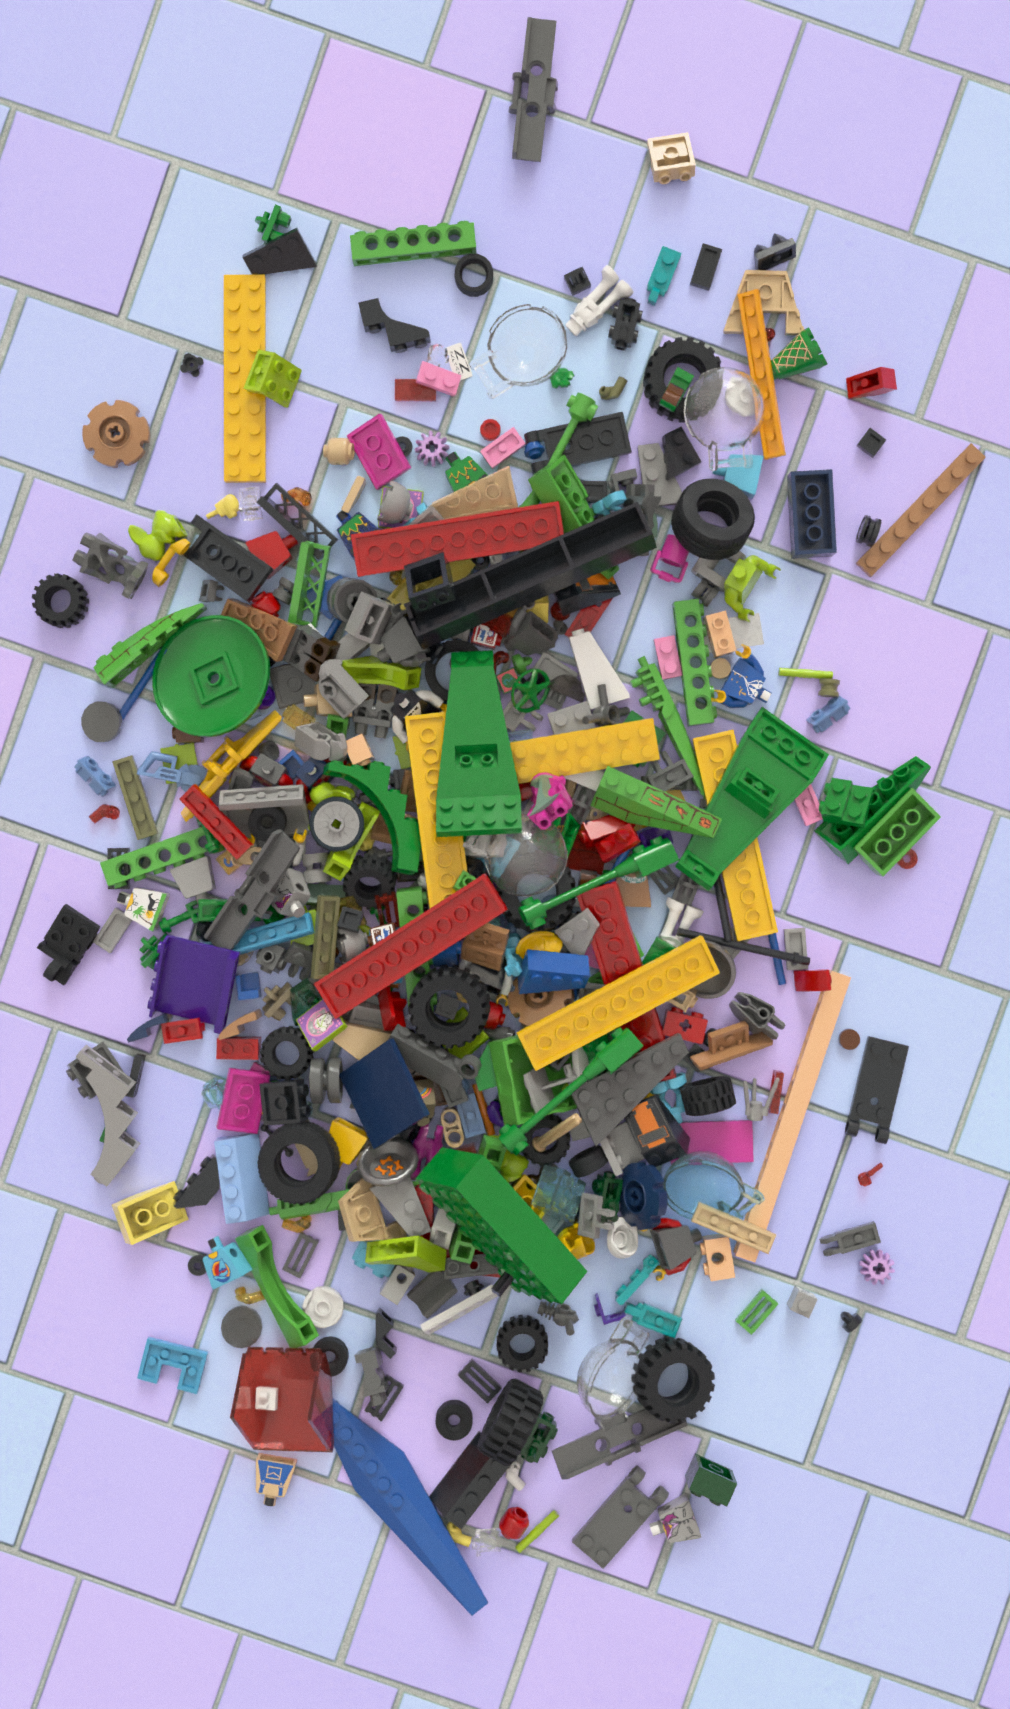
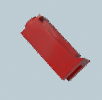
M612 815L586 822V824L582 822L578 832L579 839L582 843H585L587 849L593 848L597 842L627 825L628 822Z

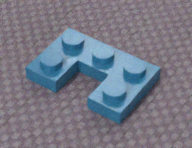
M148 1337L137 1379L157 1384L164 1364L182 1369L177 1386L178 1390L197 1394L208 1352Z

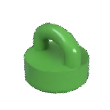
M519 653L511 657L513 666L519 675L527 671L526 666L530 665L533 661L531 657H521Z

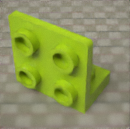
M258 350L244 389L252 393L262 394L282 407L288 408L302 370L275 352Z

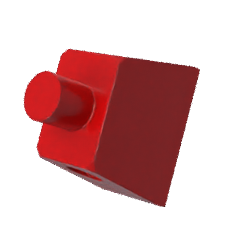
M277 531L245 542L252 554L274 569L267 580L293 559L289 549L299 544L291 534L282 539Z

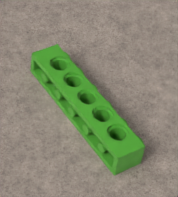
M459 221L457 224L452 225L439 223L437 226L432 227L419 225L413 229L398 227L393 231L378 229L374 233L358 231L354 235H350L354 266L477 254L474 222L469 223V221ZM452 235L460 237L456 242L451 241L449 238ZM431 237H437L439 241L435 244H432L429 242V239ZM411 239L419 241L415 246L409 245L408 242ZM391 241H396L398 243V245L395 248H390L387 246L388 243ZM371 243L378 245L374 250L367 249V246Z
M699 599L675 601L672 604L678 655L682 670L681 679L687 726L712 724L714 719L717 718L716 706H712L711 698H714V687L709 684L712 670L711 666L707 665L706 657H709V647L704 644V637L707 636L706 625L702 624L701 616H704L703 604H699ZM685 618H694L695 626L688 627L685 624ZM689 637L696 638L698 641L697 647H690L687 639ZM695 657L700 660L699 668H693L690 665L691 658ZM694 678H700L703 681L702 688L697 689L693 686ZM701 698L705 701L706 706L704 709L696 707V699Z
M200 827L100 862L107 885L114 886L117 889L127 885L126 881L128 880L140 881L147 878L146 874L154 872V875L165 872V867L173 865L175 868L186 864L185 860L193 858V860L206 857L205 853L208 851L201 847L199 843L201 837L205 836L204 830ZM183 843L190 845V852L186 855L180 852V846ZM221 845V846H220L221 850L218 851V852H216V853H219V852L224 851V850H225L224 846ZM163 850H168L171 854L170 859L166 862L160 858ZM144 857H148L151 860V865L146 869L141 866V860ZM124 864H129L131 872L125 876L121 872V867Z
M422 886L397 888L400 928L425 912L424 904H428L427 892H423ZM415 905L419 908V911L415 914L410 913L408 907ZM432 959L421 965L424 967L425 972L419 974L413 970L405 975L408 1007L413 989L424 974H428L430 965H433ZM437 992L433 995L430 1002L433 1012L434 1005L438 1004Z

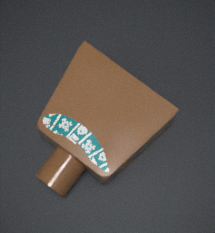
M634 872L616 878L615 881L618 883L626 907H651L647 876L637 878Z

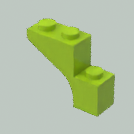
M373 655L342 661L341 666L357 683L385 684L402 690L419 688L421 667H404L393 662L383 663Z
M361 802L358 806L364 818V831L361 838L353 847L347 850L331 851L323 869V872L339 881L350 870L356 853L380 811L364 802Z

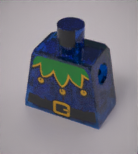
M341 510L336 515V518L342 524L337 529V532L355 561L351 535L380 529L360 512L351 516L349 513Z

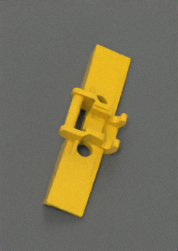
M274 710L236 741H233L226 735L224 737L225 741L208 760L201 762L208 771L199 788L211 798L226 782V777L235 767L249 756L279 724L282 716ZM227 752L229 756L222 764L217 763L221 756ZM186 806L181 811V815L186 822L194 817L193 813Z

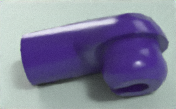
M491 1101L490 1105L487 1106L489 1120L502 1128L505 1125L499 1111L501 1105L497 1101Z

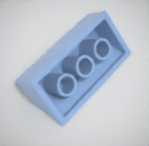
M259 1132L258 1134L248 1133L217 1138L214 1141L226 1224L249 1221L270 1214L267 1188L264 1187V1183L261 1182L260 1174L258 1173L257 1161L259 1151L261 1150Z

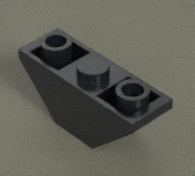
M214 1154L211 1157L206 1156L199 1165L202 1168L198 1173L193 1172L186 1181L188 1185L185 1189H179L174 1195L173 1199L175 1201L173 1206L176 1209L207 1205L220 1189L217 1158Z

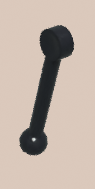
M261 1125V1130L270 1136L272 1132L269 1130V1126ZM287 1147L284 1149L287 1157L293 1155V1149Z

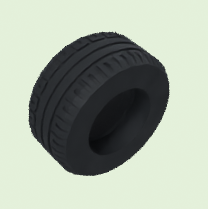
M702 479L693 482L683 490L673 510L671 525L678 542L691 554L708 560H723L732 557L742 549L754 527L755 514L748 497L734 484L720 479ZM709 511L715 513L725 521L728 527L718 528L711 526L700 517L698 512Z
M313 1122L284 1124L264 1141L259 1151L257 1164L261 1182L264 1183L267 1191H270V1194L274 1195L275 1198H279L280 1201L288 1202L289 1204H306L315 1201L327 1192L339 1173L341 1156H339L340 1151L336 1141H334V1138L327 1130ZM302 1144L315 1154L318 1169L312 1178L297 1180L285 1172L281 1162V1155L287 1146Z

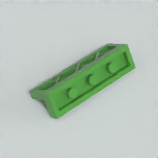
M310 541L301 543L288 617L289 623L303 626L311 623L317 628L331 546ZM315 548L325 550L324 557L319 562L313 556ZM317 568L320 573V579L314 583L310 577V572ZM311 588L317 594L316 600L312 603L307 598V591ZM308 608L313 613L312 622L302 620L303 613Z

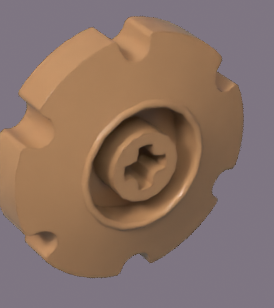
M115 400L114 405L109 406L105 401L95 406L87 415L90 423L83 425V442L88 451H95L93 458L99 463L111 468H118L120 462H124L126 466H131L146 453L143 449V444L150 442V427L145 417H138L140 411L136 406L122 400ZM118 431H119V432H120V435H119V436H118V435H115V437H114V436H113V433H114V432H115V433H118Z
M517 976L513 981L515 990L508 994V1005L512 1015L515 1018L520 1017L519 1022L521 1025L528 1027L573 1003L575 999L574 989L519 994Z

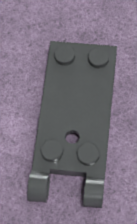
M638 1465L629 1472L619 1486L572 1538V1543L603 1569L654 1510L662 1505L669 1496V1492L661 1485L654 1490L650 1497L639 1490L635 1485H638L643 1480L646 1472ZM630 1505L632 1507V1510L630 1512H626L624 1510V1507Z

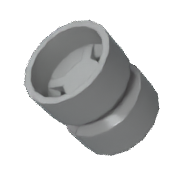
M329 852L302 855V863L306 867V870L303 872L306 883L331 881V876L323 872ZM313 863H319L320 869H313Z

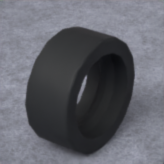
M480 254L463 256L455 267L454 277L457 288L463 294L470 297H478L485 294L493 283V268L490 261ZM479 264L485 269L486 279L482 285L470 287L463 282L462 272L467 265Z

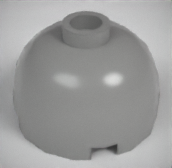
M390 480L389 484L392 488L387 487L379 509L382 516L377 515V520L388 524H395L402 521L405 515L410 516L413 504L410 503L411 496L406 487Z
M337 928L336 947L342 957H339L340 962L345 964L365 951L366 945L369 944L366 932L362 933L360 928L358 933Z

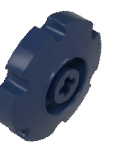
M646 1162L631 1163L623 1169V1177H619L623 1179L619 1200L621 1203L620 1212L631 1227L637 1226L638 1230L653 1229L661 1223L660 1217L665 1215L667 1210L668 1197L667 1191L663 1188L664 1179L653 1165H646Z

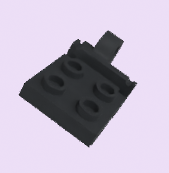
M68 904L63 905L43 938L44 941L37 946V949L54 959L44 971L43 977L51 982L56 980L65 985L77 965L80 964L84 953L93 944L101 926Z

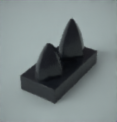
M776 233L772 237V247L767 248L757 244L754 249L756 270H768L796 257V243L794 239H786L784 236Z

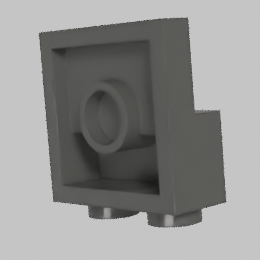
M104 1041L92 1048L124 1072ZM78 1059L70 1062L67 1065L68 1070H66L68 1077L72 1081L76 1079L80 1085L77 1089L83 1098L88 1097L89 1100L96 1096V1093L86 1079L92 1069L83 1066Z

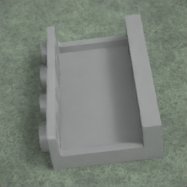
M304 785L220 790V811H223L247 838H252L248 827V819L254 808L281 807L287 817L284 833L287 836H294L295 829H298L297 833L299 835H303L304 830H307V835H309L308 825L310 819ZM270 817L262 819V824L265 827H271L274 824Z

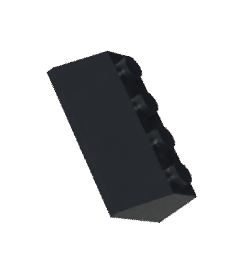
M480 1431L476 1433L429 1495L431 1501L442 1515L459 1529L464 1527L510 1466H504L479 1452L477 1446L480 1439Z

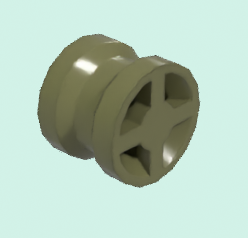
M819 679L821 690L818 691V696L839 697L837 689L840 685V680Z

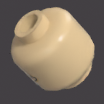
M330 438L327 445L323 447V455L331 465H348L351 460H354V444L348 438Z

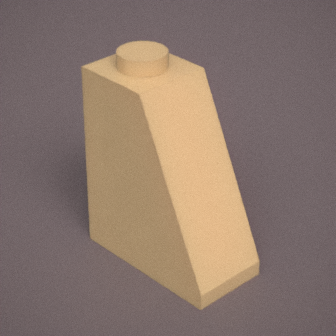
M345 1020L348 1027L334 1037L332 1041L360 1060L386 1042L393 1031H384L383 1029L350 1023L348 1020Z

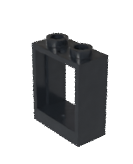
M444 552L404 566L408 597L416 614L456 600L451 567ZM442 576V584L416 592L415 585Z

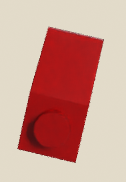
M878 367L846 378L848 399L877 396L897 390L895 370L891 368Z

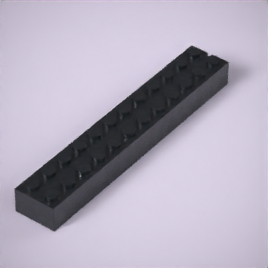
M636 502L453 582L456 600L417 614L411 602L405 603L404 606L419 643L423 649H426L657 548L642 509L639 503Z

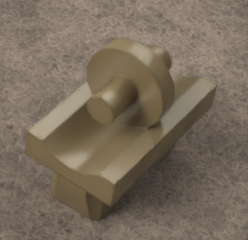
M288 981L282 988L275 985L271 990L266 986L264 992L267 995L262 999L266 1004L262 1007V1010L268 1018L273 1017L280 1021L286 1014V1011L280 1006L286 1001L293 1007L300 999Z

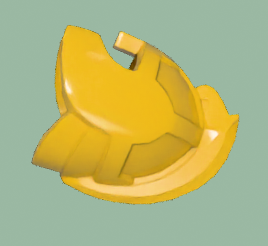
M536 931L524 936L519 941L515 953L519 954L522 959H524L527 949L559 953L563 942L553 932Z
M579 1223L563 1229L557 1236L576 1259L586 1257L595 1251L594 1239L578 1235Z

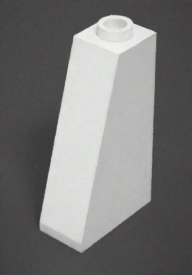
M584 628L573 631V636L568 637L590 710L601 706L597 685H606L609 704L630 698L627 689L590 631L584 632Z

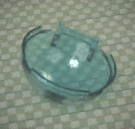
M694 1151L681 1156L674 1161L664 1176L663 1188L667 1191V1205L680 1216L690 1220L699 1201L743 1220L745 1214L756 1204L760 1205L765 1200L764 1195L760 1191L742 1181L737 1168L729 1160L710 1151ZM744 1197L748 1199L741 1208L735 1209Z

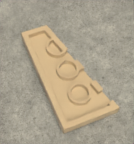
M510 466L432 502V506L444 519L518 508Z

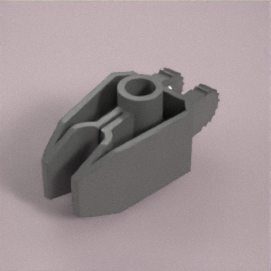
M738 992L734 998L740 1003L734 1000L729 1003L734 1016L740 1022L745 1020L749 1025V1031L753 1034L763 1032L771 1039L776 1040L779 1035L773 1028L767 1025L768 1022L780 1030L784 1029L785 1023L774 1015V1006L751 994Z

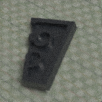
M298 227L242 255L252 275L317 267V263Z

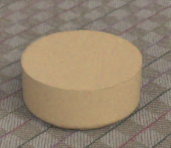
M717 658L710 664L712 676L716 679L727 677L731 671L730 663L724 658Z

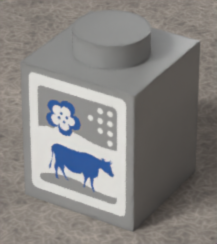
M795 1285L786 1304L790 1310L810 1318L818 1299L813 1293Z

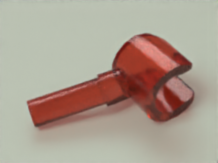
M880 1162L868 1172L860 1173L858 1175L860 1185L865 1187L872 1184L870 1176L884 1167L883 1164Z

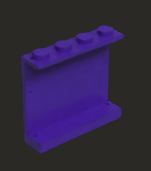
M167 935L163 941L159 942L157 953L160 956L154 965V972L157 973L156 979L153 978L150 988L153 991V996L149 998L147 1009H150L149 1017L152 1018L154 1013L158 1011L187 1019L200 1018V1022L215 1025L213 1033L220 1034L225 1029L240 952Z

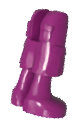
M429 1123L426 1126L420 1127L412 1145L417 1150L419 1161L416 1170L410 1176L411 1180H416L415 1178L420 1174L422 1159L427 1157L424 1169L443 1147V1126L436 1125L433 1139L427 1138Z

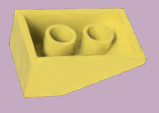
M175 1181L111 1204L125 1243L130 1245L136 1244L189 1220L185 1208L176 1209L173 1206L175 1201L173 1197L178 1192Z

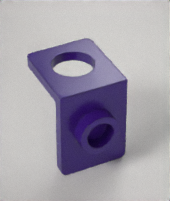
M598 1293L595 1294L597 1304H594L597 1317H602L604 1325L627 1318L624 1310L605 1316Z

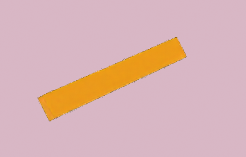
M758 289L737 295L764 460L786 456L760 292Z

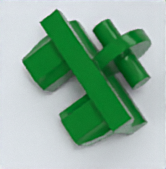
M275 204L271 216L269 212L265 211L263 217L256 216L255 222L259 224L257 231L263 233L262 240L264 244L283 235V233L276 231L278 225L288 229L292 221L291 216L283 212L281 206Z
M166 932L159 939L155 935L150 939L146 937L141 939L144 945L139 950L144 955L140 960L144 968L148 966L154 970L155 962L159 960V957H157L159 955L157 953L158 944L168 935Z

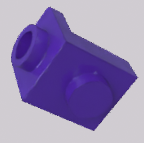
M651 828L639 833L641 841L639 844H643L644 848L650 846V840L658 836H662V839L668 838L672 844L674 843L670 830Z

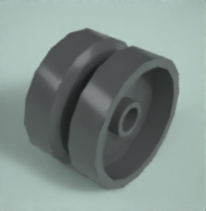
M346 577L339 579L332 584L328 591V610L334 618L347 623L361 591L377 597V593L372 585L356 578Z
M341 1057L330 1058L327 1071L323 1058L311 1059L309 1089L312 1104H322L326 1097V1090L330 1103H342L343 1083L339 1076L343 1072Z

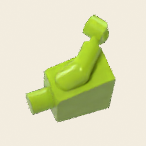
M750 555L745 560L739 558L724 583L725 602L738 613L740 620L750 622L748 614L754 616V611L743 608V604L763 573L762 571L773 579L777 578L773 576V572L776 569L781 571L779 567L771 563L768 564V562L756 555Z

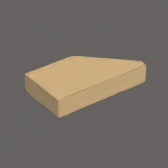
M359 475L356 477L341 508L342 511L349 513L354 507L366 485L365 478Z

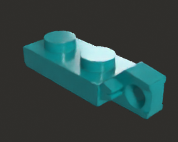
M662 246L647 284V291L651 292L648 304L655 306L658 296L664 297L667 293L682 253Z
M652 1254L643 1259V1268L641 1270L636 1269L630 1275L631 1281L626 1286L622 1284L615 1292L617 1294L615 1301L618 1304L623 1305L659 1265V1261Z
M626 1302L624 1312L632 1315V1320L638 1325L669 1337H676L682 1317L638 1302L637 1305Z

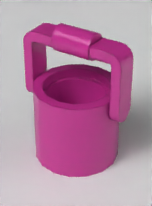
M668 534L662 550H658L650 568L651 573L658 575V578L669 583L671 581L674 583L681 582L688 566L686 559L689 551L678 542L675 535ZM658 560L671 566L682 568L679 577L676 578L672 574L655 569Z

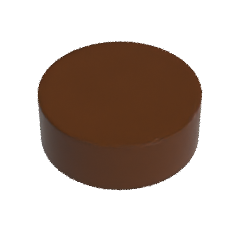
M845 1029L839 1034L838 1041L843 1048L853 1050L860 1044V1036L853 1029Z

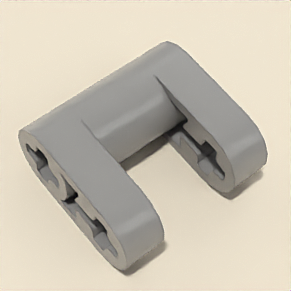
M739 551L737 554L726 559L736 564L739 558L745 560L746 555ZM699 558L691 572L700 579L704 578L707 580L708 584L712 587H716L721 592H724L726 579L713 571L719 560Z

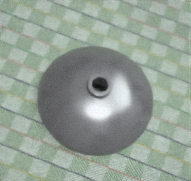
M705 940L720 973L693 988L697 990V997L714 999L726 994L733 986L736 979V965L732 956L724 947L715 942Z

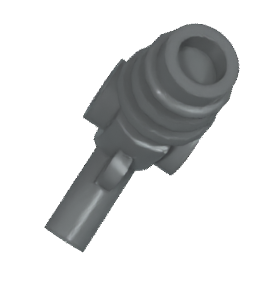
M541 1301L537 1313L541 1314V1316L545 1313V1318L549 1315L548 1320L553 1316V1321L558 1326H565L567 1335H573L575 1333L573 1324L579 1321L576 1311L571 1310V1307L564 1303L558 1304L554 1308L555 1303L550 1307V1302L547 1306L546 1301Z

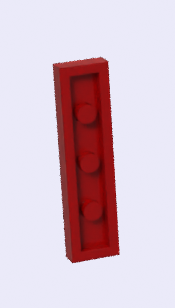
M196 784L192 785L180 797L179 800L236 860L240 859L254 845Z

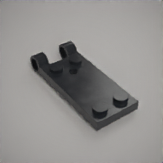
M623 412L595 417L592 421L587 419V421L579 422L568 442L570 449L564 450L562 455L565 454L573 467L631 454L632 450ZM568 424L530 431L524 434L526 445L533 441H539L540 443L544 441L548 460L531 464L533 475L548 465Z
M196 514L190 523L201 530L202 533L183 556L250 603L274 569ZM217 549V554L212 556L211 551Z
M867 1036L845 1125V1135L856 1137L859 1131V1121L862 1119L878 1123L875 1132V1142L887 1144L890 1134L889 1128L909 1049L908 1045ZM874 1097L878 1099L876 1105L871 1104V1099Z

